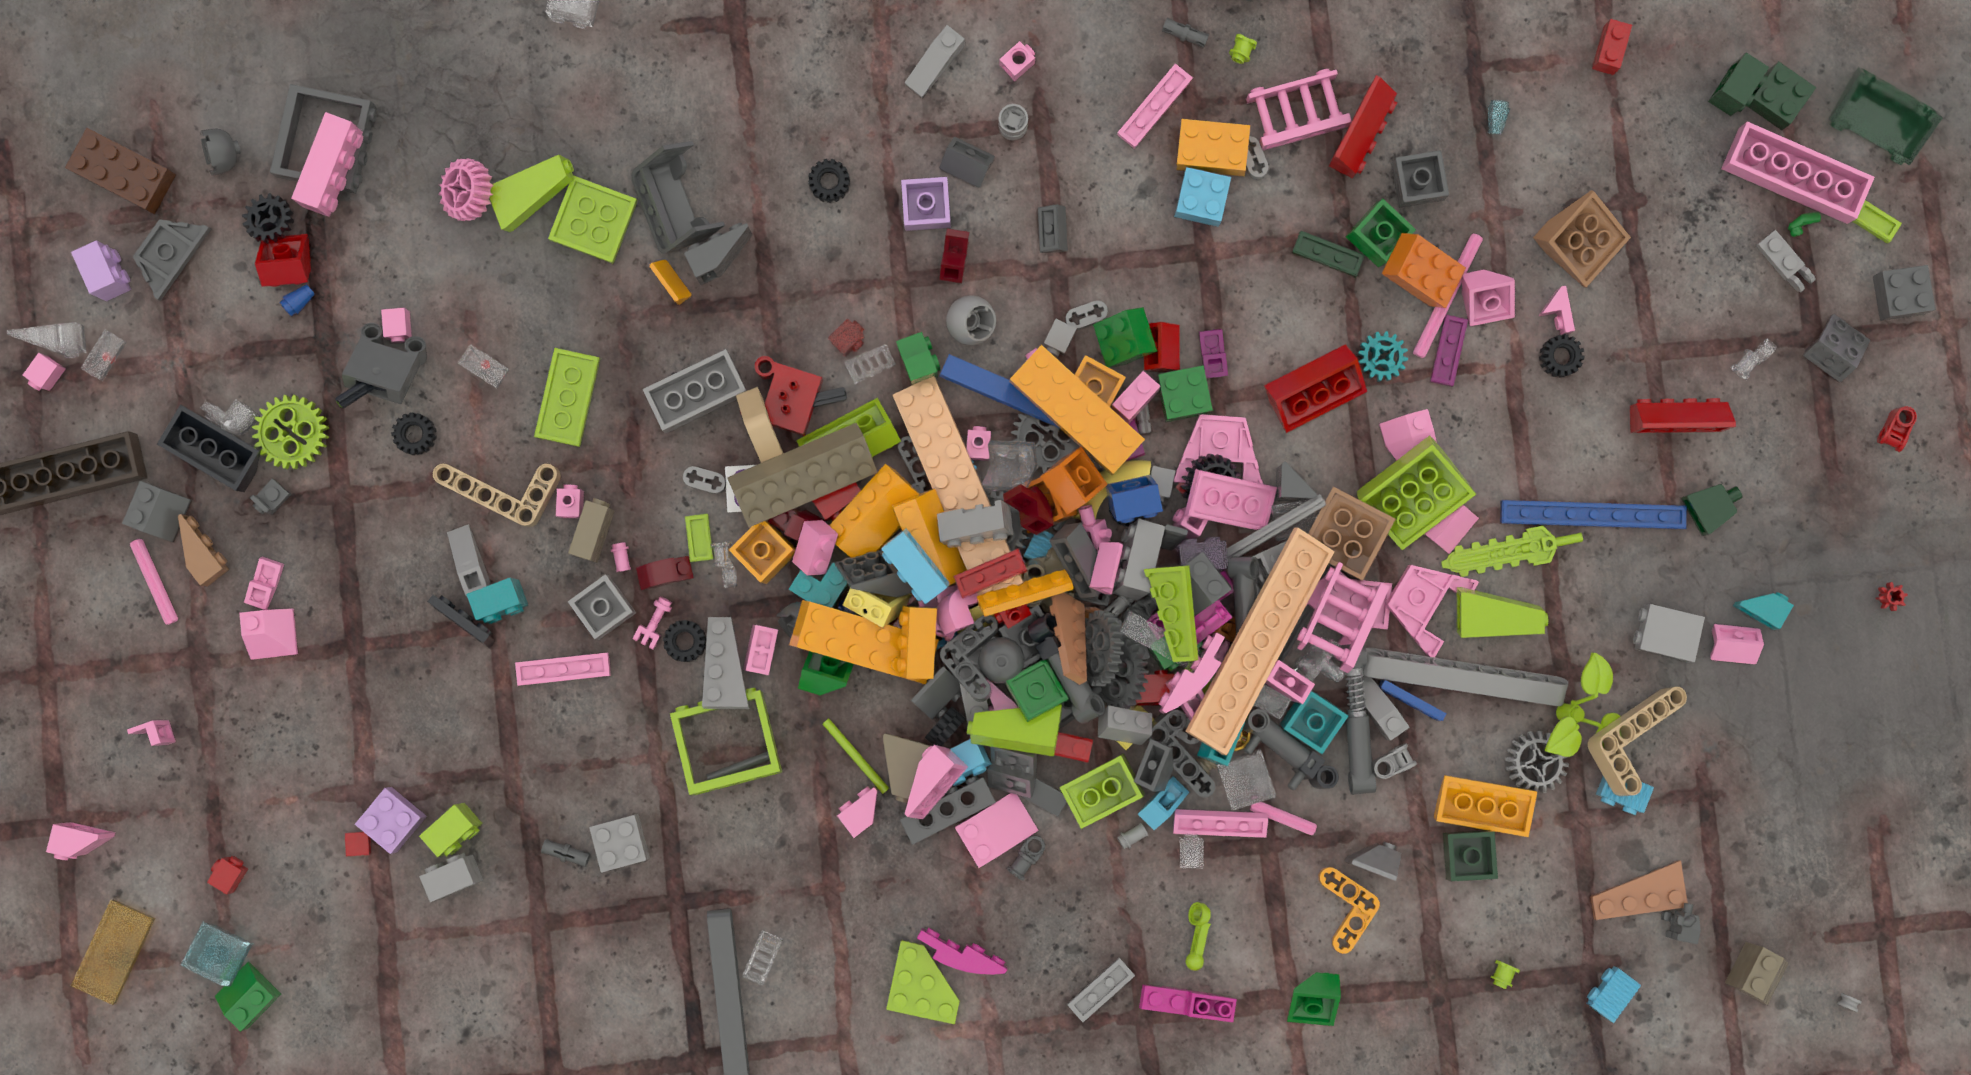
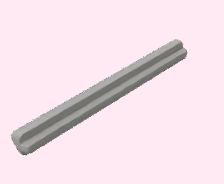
M1318 494L1315 498L1306 501L1223 551L1225 559L1229 562L1232 556L1240 557L1325 507L1326 502L1324 498Z

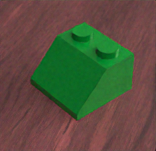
M247 962L215 995V998L223 1015L241 1032L250 1028L276 1001L281 993L250 962Z

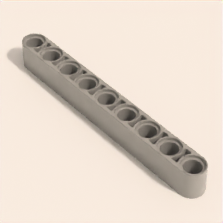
M1366 648L1367 664L1362 668L1363 675L1372 678L1553 706L1563 705L1568 687V681L1558 676L1377 648Z

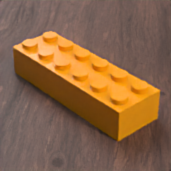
M1042 345L1009 380L1014 387L1080 447L1082 446L1084 451L1111 475L1119 469L1145 440Z
M802 600L789 645L900 677L897 671V661L901 653V649L898 647V638L902 632L901 628L886 625L882 628L864 617ZM935 639V652L939 641L938 639ZM905 678L925 685L927 683V679Z

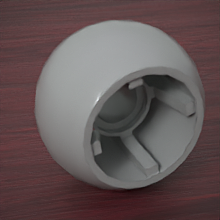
M963 296L954 301L948 309L946 316L947 329L951 336L959 343L964 345L981 344L988 340L994 332L996 326L995 311L988 301L979 296Z

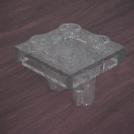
M1320 636V638L1338 647L1341 646L1334 639ZM1310 644V650L1306 656H1301L1295 663V671L1311 682L1319 673H1322L1329 680L1339 682L1346 673L1340 670V667L1331 660L1333 654L1313 644Z

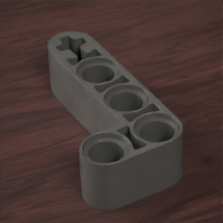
M1178 708L1167 713H1161L1152 721V732L1156 729L1162 730L1161 738L1156 741L1169 747L1177 746V754L1173 756L1174 770L1199 796L1204 798L1211 796L1215 791L1214 781L1174 737L1186 725L1185 714ZM1173 713H1178L1180 717L1176 724L1169 723V717ZM1187 763H1192V771L1187 774L1183 773V766ZM1199 777L1207 787L1205 789L1201 788L1195 778Z

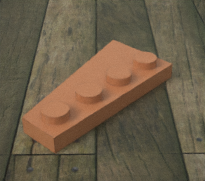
M1064 592L1051 596L1053 605L1049 607L1051 615L1056 617L1057 626L1054 627L1055 636L1061 642L1058 650L1063 675L1081 685L1087 681L1085 606Z
M1677 860L1670 865L1655 869L1648 874L1633 878L1626 883L1616 885L1590 896L1594 920L1683 908L1684 903L1688 902L1681 861Z

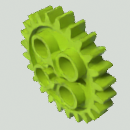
M284 395L283 401L275 397L274 405L266 402L267 411L259 409L263 414L262 418L255 417L260 423L259 425L252 426L253 429L258 430V433L252 435V438L259 439V442L254 446L263 448L260 455H267L266 462L270 463L274 460V466L276 467L282 464L284 469H288L291 464L293 469H298V463L303 467H307L306 460L315 462L313 455H322L318 448L326 447L322 439H327L329 436L323 434V431L329 429V427L322 425V423L327 418L319 416L322 410L320 408L314 409L316 404L312 401L307 404L308 399L302 397L300 401L297 395H293L291 400L289 396ZM291 410L293 417L290 421L286 422L285 414ZM275 419H278L284 426L291 428L292 432L303 438L307 444L303 445L297 438L290 436L288 431L274 422ZM310 424L311 431L308 435L304 436L302 432L303 427ZM274 429H278V437L272 440L270 437L271 432ZM295 442L297 449L294 453L290 454L288 447L291 443Z

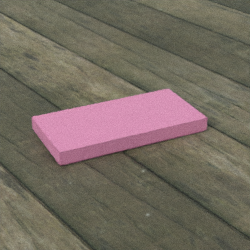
M1196 469L1184 515L1259 530L1269 523L1277 487Z

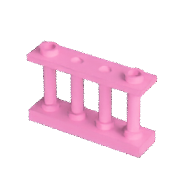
M1323 69L1318 71L1315 76L1268 89L1258 87L1250 91L1251 93L1248 94L1246 99L1247 104L1256 102L1265 131L1264 137H1261L1259 141L1263 151L1349 127L1352 122L1350 114L1343 115L1342 112H1339L1331 81L1335 80L1338 74L1337 70ZM1322 84L1331 114L1329 119L1322 121L1320 118H1317L1309 91L1310 86ZM1299 89L1309 120L1307 125L1300 127L1298 124H1295L1287 96L1288 92ZM1277 95L1287 126L1285 131L1278 133L1273 129L1265 99Z
M1339 562L1334 568H1329L1324 578L1328 582L1307 628L1303 627L1297 637V640L1300 641L1297 649L1302 650L1309 642L1339 657V660L1342 661L1340 670L1349 673L1355 666L1389 586L1380 583L1376 589H1369L1339 574L1343 566ZM1336 582L1366 597V600L1369 601L1367 609H1360L1330 594L1334 583ZM1327 602L1358 617L1357 620L1360 621L1358 629H1351L1321 614L1325 603ZM1318 622L1348 637V640L1351 641L1349 649H1342L1312 634L1316 623Z

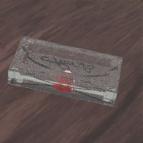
M104 330L81 366V369L103 381L127 342L108 330Z
M471 344L458 362V364L497 389L510 370Z

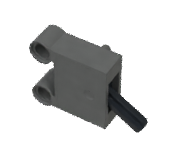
M365 324L361 328V337L342 373L344 387L349 389L335 398L338 406L346 408L366 394L402 404L420 365L424 364L427 360L424 339L418 336L408 338L405 341L404 352L384 345L382 329L378 324Z

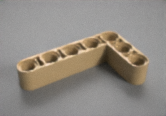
M756 387L736 395L744 424L760 462L762 463L784 454L771 425L759 388Z
M439 464L433 470V478L437 483L526 527H533L539 522L561 478L560 471L553 465L543 464L539 466L520 501L450 465ZM445 469H449V479L442 481L441 473ZM552 469L554 473L553 478L545 481L543 477L544 472ZM469 479L471 486L469 490L463 491L461 484L464 480ZM485 490H490L491 498L484 502L482 500V493ZM536 490H542V499L535 502L533 493ZM510 500L512 507L509 511L504 512L502 504L504 501ZM530 510L532 512V519L524 522L522 515L525 511Z
M1670 687L1660 689L1589 739L1588 749L1615 795L1633 796L1641 791V780L1623 747L1681 708L1687 700V695L1683 688Z

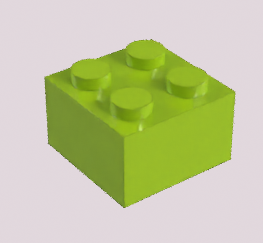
M465 803L454 804L419 837L437 857L444 855L448 857L450 854L454 855L462 848L460 844L462 841L470 840L480 831L478 827L483 823Z

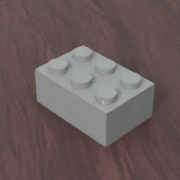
M1137 519L1127 529L1123 530L1121 542L1124 543L1112 591L1113 594L1138 601L1150 593L1151 584L1149 578L1145 576L1143 569L1156 568L1165 526Z

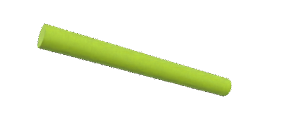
M827 719L822 725L879 791L884 794L889 789L887 784L830 719Z

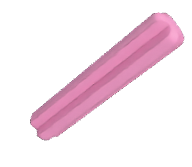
M1253 800L1250 806L1252 812L1268 813L1269 819L1306 834L1314 835L1317 825L1261 801Z

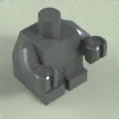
M1684 903L1683 911L1676 910L1674 914L1662 911L1661 919L1671 922L1670 930L1666 931L1665 937L1698 944L1701 931L1698 915L1692 914L1693 904Z

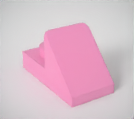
M1561 286L1555 291L1539 314V316L1556 314L1557 317L1554 319L1555 327L1557 330H1560V335H1567L1575 331L1566 286Z

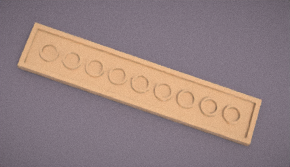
M933 376L893 394L931 487L936 489L944 512L961 508L964 510L974 509L975 505L983 504L984 507L991 506L936 377ZM993 538L984 539V543L970 544V541L962 542L961 546L958 547L967 570L1011 552L1006 540L993 541ZM1020 574L977 594L982 595L989 591L1006 588L1012 584L1020 585L1024 581Z
M1300 528L1293 529L1185 732L1222 755L1228 754L1335 551Z

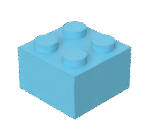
M1186 167L1174 217L1219 227L1222 221L1231 177Z

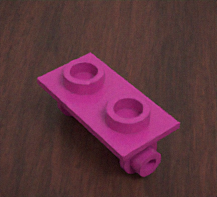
M1219 599L1194 617L1197 644L1232 618Z

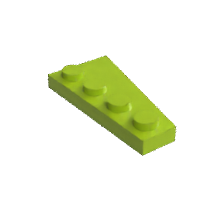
M1189 565L1143 569L1152 587L1150 588L1152 598L1156 599L1159 609L1157 613L1165 627L1164 635L1173 662L1198 660Z

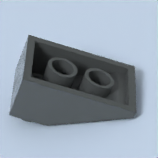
M1203 549L1181 565H1189L1194 616L1232 590L1230 584ZM1150 591V593H1148V595L1151 597V599H1152V600L1155 602V604L1157 605L1156 599H1155V598H1152L1151 591Z

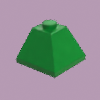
M809 651L802 668L798 689L823 695L846 687L854 664Z
M1316 972L1293 989L1287 1022L1334 1026L1341 998L1340 975Z

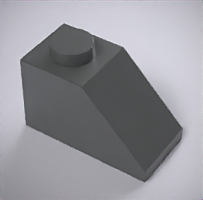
M1150 739L1134 782L1153 792L1165 791L1173 771V748Z

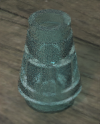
M1491 100L1488 106V133L1502 134L1511 109L1508 108L1509 102Z

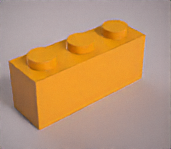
M903 606V611L899 615L902 632L898 638V647L901 649V653L897 661V671L900 677L933 679L937 608Z

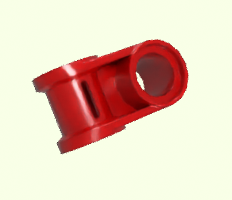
M1908 406L1893 409L1878 435L1877 443H1885L1894 447L1895 451L1901 452L1906 446L1910 432L1916 422L1917 414L1915 410ZM1900 412L1906 415L1904 423L1899 420Z

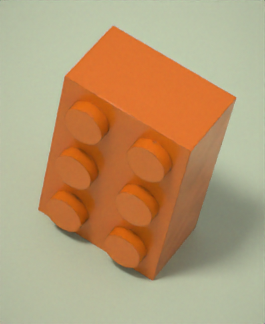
M1402 233L1382 275L1428 306L1447 308L1466 267L1420 235Z

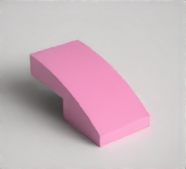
M265 557L259 558L254 579L249 583L244 603L267 610L280 580L284 564Z

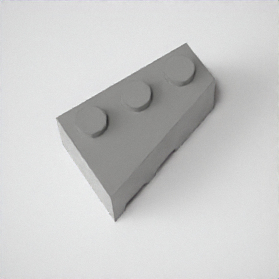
M1002 500L995 501L994 506L984 507L983 504L975 505L974 509L964 510L961 508L937 514L940 542L949 548L959 547L962 542L969 541L970 544L984 543V539L993 538V541L1006 540L1007 536L1013 535L1011 509Z

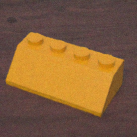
M885 464L829 525L838 533L835 544L851 558L868 552L879 551L900 528L892 505L920 493L895 469Z
M931 489L892 505L901 531L907 528L949 581V586L955 583L954 576L967 571L958 547L949 548L940 542L937 514L943 513L944 510L936 489Z

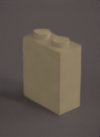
M593 498L592 502L585 501L568 554L598 563L615 512L609 508V503Z

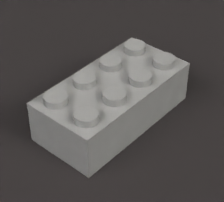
M725 349L644 388L643 391L662 431L669 433L737 400L736 395L747 391L729 352Z

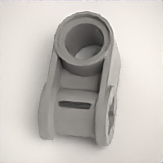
M1407 743L1395 747L1372 761L1375 778L1387 779L1417 765V762L1412 760L1407 750ZM1381 762L1387 765V771L1384 775H1381L1377 770L1378 764Z

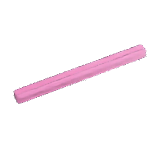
M1472 234L1469 237L1458 260L1460 264L1466 267L1464 274L1467 273L1483 240L1477 234ZM1462 278L1447 308H1434L1413 351V354L1417 357L1424 358L1462 283Z

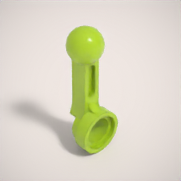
M1200 902L1193 903L1188 913L1189 922L1195 925L1190 954L1187 955L1185 963L1192 971H1198L1204 965L1203 952L1208 929L1211 925L1208 923L1211 916L1210 909L1206 904Z

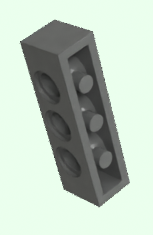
M976 775L965 781L966 786L960 789L957 786L950 788L945 793L946 796L942 797L929 812L933 817V822L930 825H923L920 819L907 817L905 812H903L904 817L900 821L912 845L996 803L984 777L979 779ZM969 791L974 794L975 799L972 804L967 805L962 802L961 795L964 792ZM950 802L954 807V811L950 815H944L940 810L942 803Z

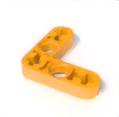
M1325 867L1319 872V882L1353 906L1332 938L1333 948L1339 953L1346 954L1354 948L1379 909L1380 902L1374 894L1337 869ZM1333 871V877L1338 881L1341 880V877L1344 878V881L1339 884L1337 891L1334 890L1337 886L1331 881L1327 884L1325 883V873L1330 874ZM1347 884H1352L1355 887V894L1352 897H1345L1343 894V887ZM1361 890L1364 892L1361 895L1363 898L1369 900L1370 898L1373 899V908L1368 907L1365 910V904L1360 900H1357V904L1354 903V901L1359 897ZM1352 917H1359L1362 920V925L1357 930H1353L1349 925ZM1344 928L1356 934L1354 938L1350 935L1346 939L1347 947L1342 946L1341 949L1338 948L1340 944L1337 940L1339 938L1344 939L1347 935L1346 932H1343Z

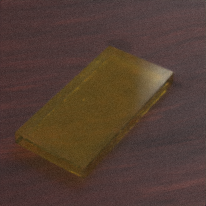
M114 899L110 900L71 986L109 1004H116L155 918Z

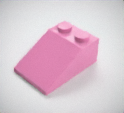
M934 745L933 747H928L922 754L923 758L918 764L905 810L907 817L924 819L968 768L949 748Z
M1013 793L1006 795L996 801V803L955 826L956 831L978 868L1039 831L1018 795Z

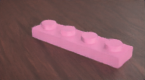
M1174 64L1118 131L1117 135L1135 149L1188 86L1193 77L1177 64Z
M609 653L515 663L517 686L611 676Z
M1176 809L1174 811L1173 834L1266 838L1268 813Z

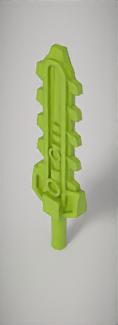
M1544 526L1525 529L1526 532L1522 533V538L1514 539L1513 535L1505 536L1504 542L1498 543L1496 538L1489 539L1488 545L1481 546L1479 542L1472 543L1469 549H1463L1462 545L1456 546L1454 552L1450 553L1447 559L1441 562L1442 568L1449 569L1454 573H1459L1461 577L1468 576L1471 570H1476L1480 574L1485 573L1486 567L1493 566L1494 570H1500L1503 564L1510 563L1512 567L1519 566L1521 560H1527L1529 564L1533 563V566L1546 564L1552 561L1558 546L1583 542L1582 533H1576L1555 538Z

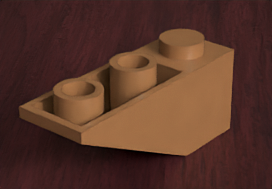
M180 514L178 515L186 568L200 586L208 587L229 570L226 566L227 560L220 552L216 553L212 547V540L206 534L200 532L198 529L200 525L193 516Z

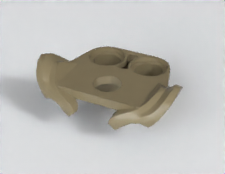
M1053 547L1048 550L1046 556L1030 559L1026 563L1028 571L1024 573L1023 581L1064 570ZM1037 567L1041 570V573L1034 576L1030 574L1029 569ZM1065 592L1074 598V593ZM1047 597L1027 605L1030 607L1041 605L1044 612L1051 613L1049 606L1053 605L1052 598Z

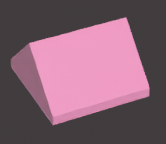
M1462 505L1427 531L1425 535L1450 554L1479 518Z

